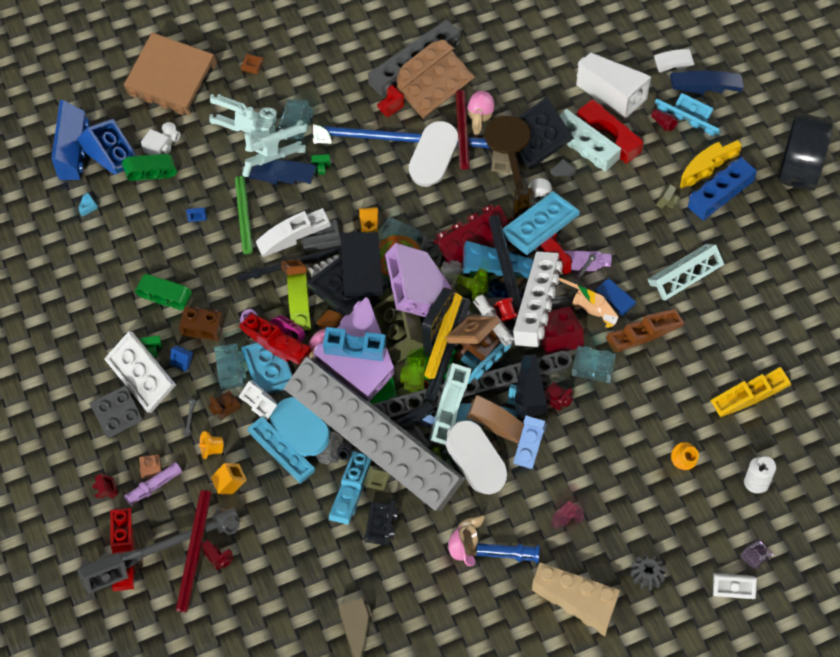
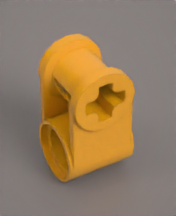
M378 207L359 208L361 232H378Z

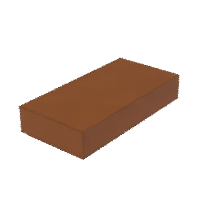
M299 259L281 262L282 270L287 275L306 273V266Z

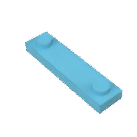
M263 417L247 428L248 433L300 484L315 472V468L303 456L299 455Z

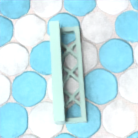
M705 244L647 280L650 286L657 287L662 300H667L723 266L724 262L716 245ZM714 254L717 263L712 266L707 265L709 257ZM697 264L702 265L698 275L693 274L694 267ZM685 273L687 274L686 281L683 284L678 283L680 274ZM670 282L673 283L671 290L666 293L662 285Z

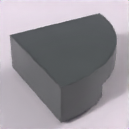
M562 160L551 169L550 174L556 177H570L576 174V169Z

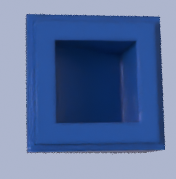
M206 208L186 209L188 222L207 220Z

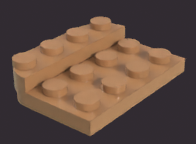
M445 40L431 43L406 62L397 74V88L423 119L456 94L457 90H461L475 78L452 51L454 49L453 46Z

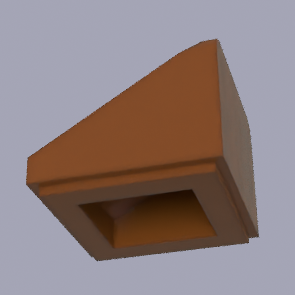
M327 310L317 321V324L322 329H326V327L337 328L344 316L332 310Z

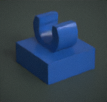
M175 345L171 350L169 365L186 372L190 368L193 352Z

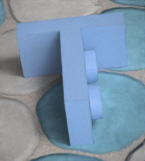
M525 416L524 428L513 464L533 469L547 424L543 420Z

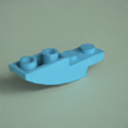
M353 451L342 477L341 487L329 514V520L349 525L352 515L355 514L364 489L363 483L372 461L364 453Z

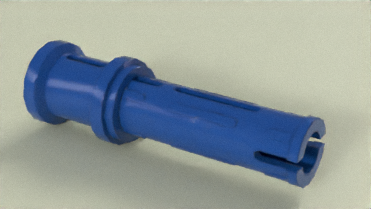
M478 543L477 556L516 559L518 562L527 560L539 563L540 545L531 547L523 546V544L506 546Z

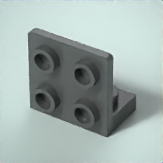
M126 385L88 403L107 438L143 420Z

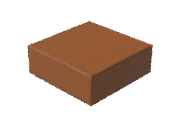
M246 54L241 65V71L258 74L263 64V57Z

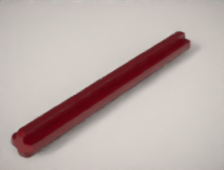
M457 90L456 111L459 163L461 170H468L470 166L465 91Z
M201 490L199 494L176 611L181 613H187L212 495V492L208 490Z

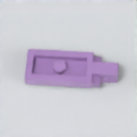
M564 251L572 259L571 271H581L591 254L596 256V260L591 262L586 271H597V269L602 267H611V254H601V252Z

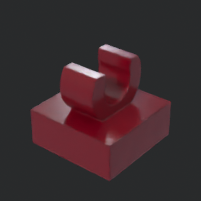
M102 473L95 476L96 483L92 485V488L99 491L94 495L96 498L103 499L105 496L114 498L119 495L114 477Z

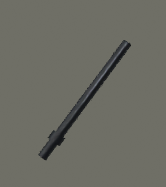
M341 246L291 260L299 259L305 264L339 254ZM281 263L263 268L256 267L252 268L249 272L238 274L237 276L239 282L252 278L255 280L262 278V275L280 271L282 267Z

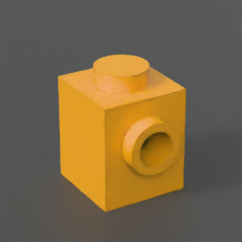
M224 463L211 476L218 494H234L247 481L240 464Z

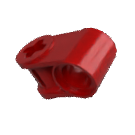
M513 298L500 300L492 306L502 322L518 317L512 305Z

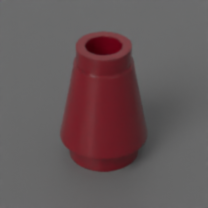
M655 109L651 114V117L665 131H673L678 124L675 115Z

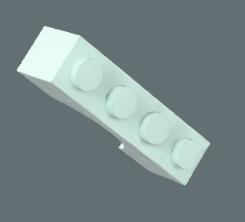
M454 363L449 365L430 432L429 442L446 447V435L449 428L456 423L460 402L467 388L472 369Z

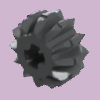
M646 554L643 559L640 557L636 558V563L631 565L633 571H631L630 576L635 578L633 581L634 585L641 584V590L644 586H647L649 591L652 590L653 586L659 588L660 582L665 580L664 574L666 569L662 567V561H655L656 556L649 559Z

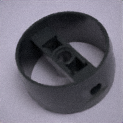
M795 114L780 168L779 183L803 190L815 191L826 158L833 121L809 114Z

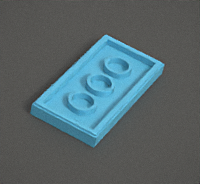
M552 191L504 227V237L528 255L579 216L580 210Z

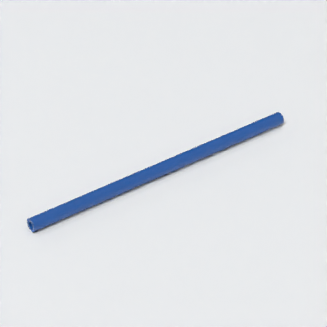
M322 126L329 132L330 136L419 143L422 134ZM468 137V147L490 148L484 139Z

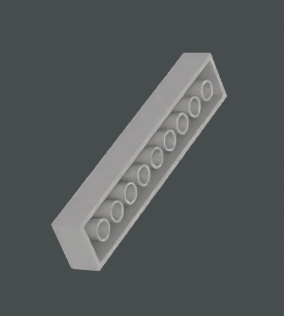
M306 357L283 388L435 511L443 510L465 480L464 476L315 358Z

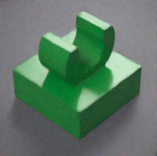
M330 154L311 155L312 165L318 167V175H325V167L331 166Z
M160 335L140 338L141 343L153 357H157V349L163 348Z

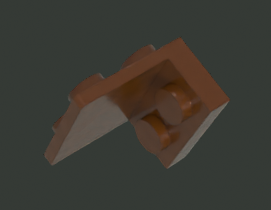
M492 330L478 344H461L464 348L460 347L454 354L456 359L453 363L458 364L467 351H470L483 361L500 343L499 337Z

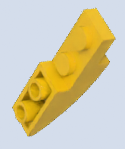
M737 140L722 147L717 142L703 150L685 169L680 187L692 186L702 179H708L713 175L714 167H719L729 160H735L740 155L741 143Z

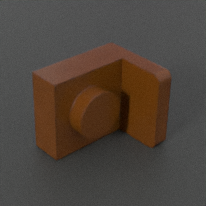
M230 390L216 399L213 396L209 397L210 405L208 407L214 416L218 415L220 420L241 408Z

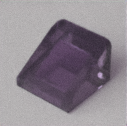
M760 540L747 546L741 554V557L754 570L773 556L771 551Z

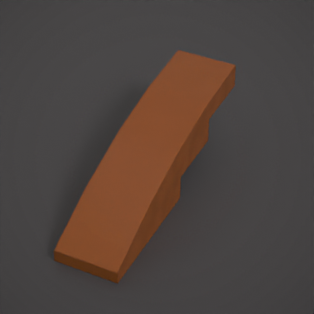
M676 309L645 316L642 321L628 324L623 330L608 333L606 340L614 353L668 334L682 327L685 323Z

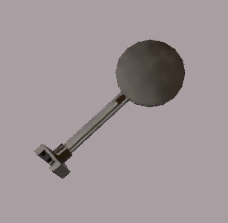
M501 116L494 118L487 124L484 129V140L492 150L508 154L516 188L513 193V216L516 219L518 214L526 212L533 206L532 188H523L516 158V152L525 148L530 141V129L520 118Z

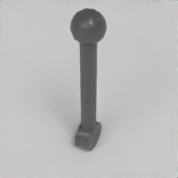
M594 254L589 255L588 262L572 283L578 284V281L591 262L596 260Z
M194 398L189 399L190 408L187 425L183 430V434L186 437L191 435L190 424L193 407L196 404Z

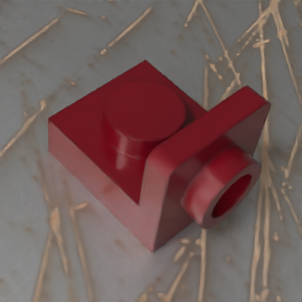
M555 382L544 392L546 402L559 412L564 407L567 408L573 401V390L569 388L566 391Z
M209 540L201 544L203 553L216 571L220 568H226L234 559L230 549L221 554L217 545H212Z

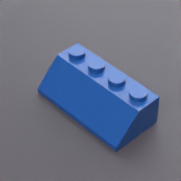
M64 100L59 102L51 159L58 180H80L81 173L84 172L83 158H86V152L77 138L86 128L90 127V120L86 118L85 111Z

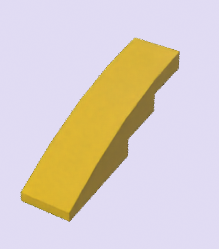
M780 367L765 376L762 374L747 383L744 381L710 401L719 416L723 417L791 386V382Z

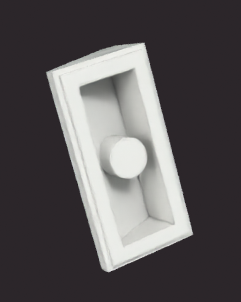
M713 573V596L755 599L757 578L749 575Z

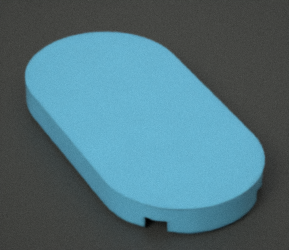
M294 397L283 399L278 403V406L270 416V422L299 455L307 457L306 455L315 456L324 451L330 441V429L323 420Z

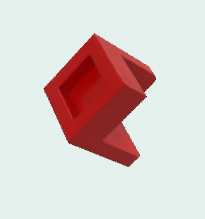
M392 85L387 88V98L378 103L377 108L388 118L404 107V96Z

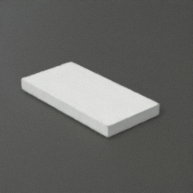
M128 331L105 357V361L148 413H152L176 386L133 332Z

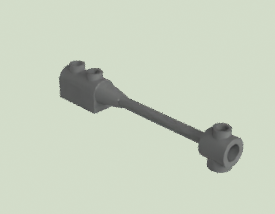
M223 507L218 508L212 515L213 521L205 524L204 533L213 529H217L219 533H235L240 525L235 509L233 507L227 509ZM192 529L141 550L117 552L112 555L104 553L99 560L94 562L84 561L77 568L81 583L87 593L90 594L127 579L126 569L142 560L143 557L190 539Z

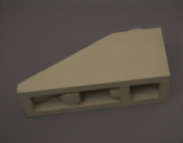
M363 598L338 605L352 657H363L369 629V617L372 616L369 604L365 605Z

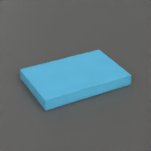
M257 342L241 347L253 382L269 395L283 391V388L293 376L288 362L275 356Z

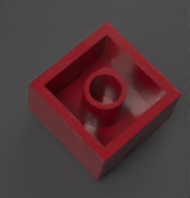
M570 306L547 313L548 324L547 326L544 325V338L540 339L546 355L584 347L583 328Z

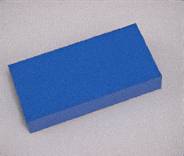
M609 278L595 289V293L604 296L610 306L621 316L626 314L636 304V301Z

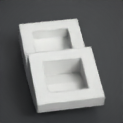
M690 49L673 50L654 55L659 73L674 67L677 70H681L694 65Z
M252 380L248 381L239 395V398L252 407V411L263 417L266 421H268L278 406L275 400Z

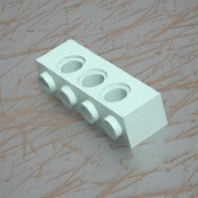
M566 109L560 114V117L575 138L567 144L570 148H574L582 157L589 159L596 167L601 168L605 172L620 159L621 148L569 110Z

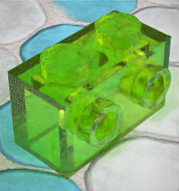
M406 357L405 365L401 369L400 383H404V389H409V392L424 390L425 357Z

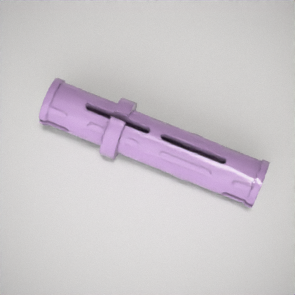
M174 462L165 470L156 474L148 481L141 482L137 488L124 495L126 501L130 506H133L139 500L151 496L154 490L181 474L182 470Z

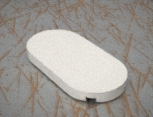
M438 121L431 123L423 131L409 163V173L416 184L429 187L443 179L458 144V133L451 124Z
M460 421L453 424L447 432L446 448L471 487L483 494H494L501 490L507 478L506 466L482 429L471 421Z

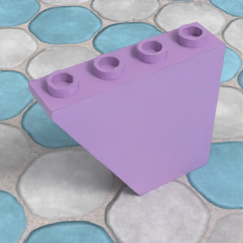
M395 243L385 254L397 310L426 317L444 287L452 289L427 252Z
M366 297L362 302L358 301L355 304L350 315H345L337 327L338 329H346L347 334L356 337L365 336V332L381 334L369 299ZM322 342L314 350V356L318 362L369 402L394 375V367L387 348H385L383 362L324 354Z

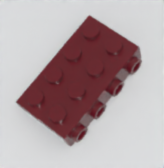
M489 204L482 208L483 211L477 214L475 212L469 215L467 221L463 223L459 221L452 225L451 230H443L436 234L437 238L433 239V242L438 244L453 276L463 273L464 244L466 241L496 249L489 224L490 216H499L502 229L509 224L500 205L493 206ZM505 239L507 247L512 245L511 242Z

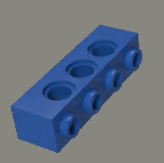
M743 158L732 161L724 171H719L714 179L706 181L701 189L691 193L688 208L704 221L754 182L757 170Z

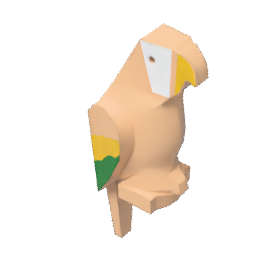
M559 278V281L579 289L572 302V305L575 306L574 309L583 308L591 315L602 317L607 328H612L616 325L619 316L604 296Z

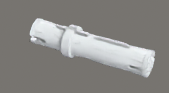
M483 295L475 298L473 303L481 312V316L498 317L495 308L489 305ZM499 319L500 323L493 331L504 346H509L513 343L514 337Z

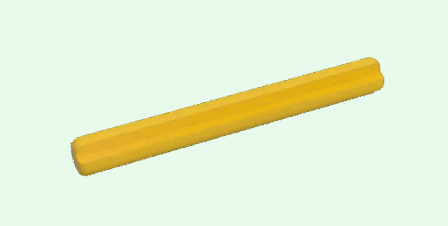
M455 293L452 304L443 317L424 373L428 379H434L439 369L447 345L446 337L451 333L462 301V296L458 293Z

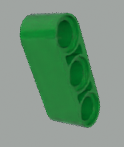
M170 154L130 156L122 161L126 178L130 181L165 179L177 174L173 157Z
M148 274L142 275L135 289V293L139 297L177 310H184L192 295V291L183 285Z

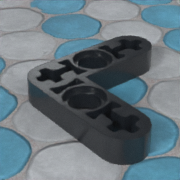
M446 287L442 289L423 321L422 337L425 357L430 358L439 332V324L454 299L455 291Z

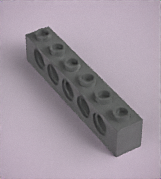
M446 19L369 72V85L383 97L387 94V88L392 85L395 88L397 87V74L406 62L433 42L445 40L453 48L457 47L460 43L461 31Z

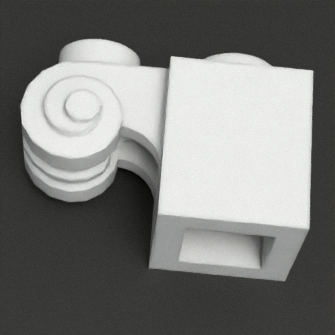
M170 122L163 124L162 134L150 129L141 141L143 153L148 155L169 154L172 143L179 140L181 133Z

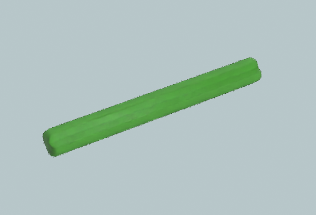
M237 176L235 184L243 254H251L253 249L245 177Z

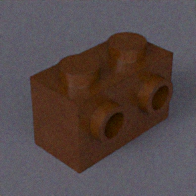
M184 307L179 324L181 336L219 341L224 324L222 312L214 309L204 310L198 307Z

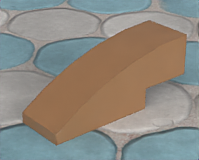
M476 395L466 418L482 424V429L519 444L524 424L500 406Z

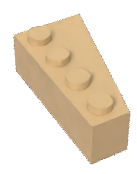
M539 563L532 585V591L554 605H559L565 609V612L581 619L584 624L589 627L592 626L603 636L606 635L620 590L543 563Z

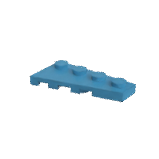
M466 241L464 244L463 273L477 271L478 274L485 275L486 272H492L495 275L503 276L496 249ZM509 253L515 277L529 278L534 259Z

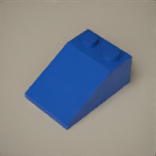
M113 119L86 128L77 138L86 154L114 175L124 172L122 161L125 158L137 156Z

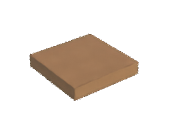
M467 316L447 335V342L478 344L500 323L499 319L496 316Z

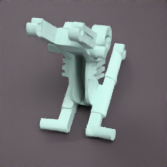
M213 94L210 95V102L212 104L235 111V120L217 114V117H213V114H210V123L218 124L237 132L240 130L244 131L245 150L259 153L256 156L245 159L242 173L244 177L250 175L251 168L255 165H262L296 152L304 153L306 151V145H302L301 141L278 148L280 140H286L291 136L307 132L308 125H303V121H298L295 126L275 132L276 127L273 125L276 122L277 112L275 109L263 108L260 110V113L254 112L253 107H246L245 104L220 94L217 97H214Z

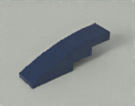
M684 71L670 74L672 89L703 95L706 91L723 93L725 89L741 92L744 89L741 74L721 71Z
M273 160L262 165L253 166L248 178L278 184L279 181L294 184L295 181L311 184L316 172V165Z

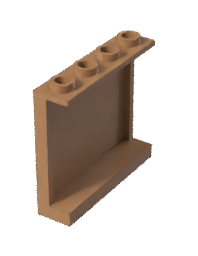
M151 33L124 86L127 93L132 97L137 98L138 96L148 103H157L164 109L170 108L178 114L190 115L189 106L209 68H215L217 61L214 54Z

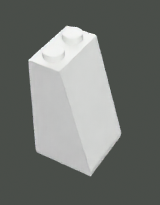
M593 53L580 59L576 85L624 120L647 100L651 80L649 75Z

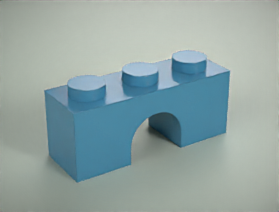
M326 327L323 340L324 354L383 362L386 348V336L384 334L365 332V336L356 337L347 334L346 329Z

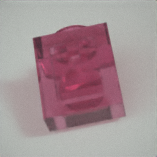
M568 501L552 516L551 525L558 529L561 525L566 526L572 518L578 524H581L584 518L583 510L577 504Z

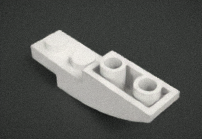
M323 208L307 215L303 211L267 231L256 241L262 257H266L296 245L297 239L330 227V222Z

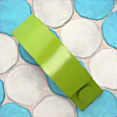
M307 273L287 275L291 321L301 326L303 330H311Z

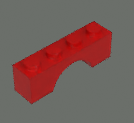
M592 99L577 111V117L592 128L605 131L614 137L615 144L621 148L620 159L626 164L642 153L644 143L642 139L631 132L626 125L619 122L613 114L607 112L601 104Z

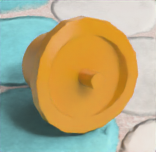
M203 431L200 435L199 443L202 458L207 459L208 455L222 454L223 438L212 437L208 431Z
M682 442L672 449L671 461L678 469L690 470L697 464L699 453L692 444Z

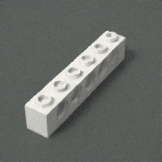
M536 252L513 331L515 345L538 347L540 339L544 338V325L547 326L548 324L547 313L551 312V299L555 298V285L559 283L558 273L562 272V261H559V253Z

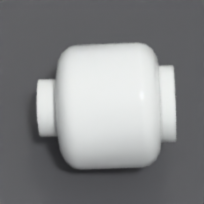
M543 178L532 180L528 188L533 190L534 204L552 192L551 183Z

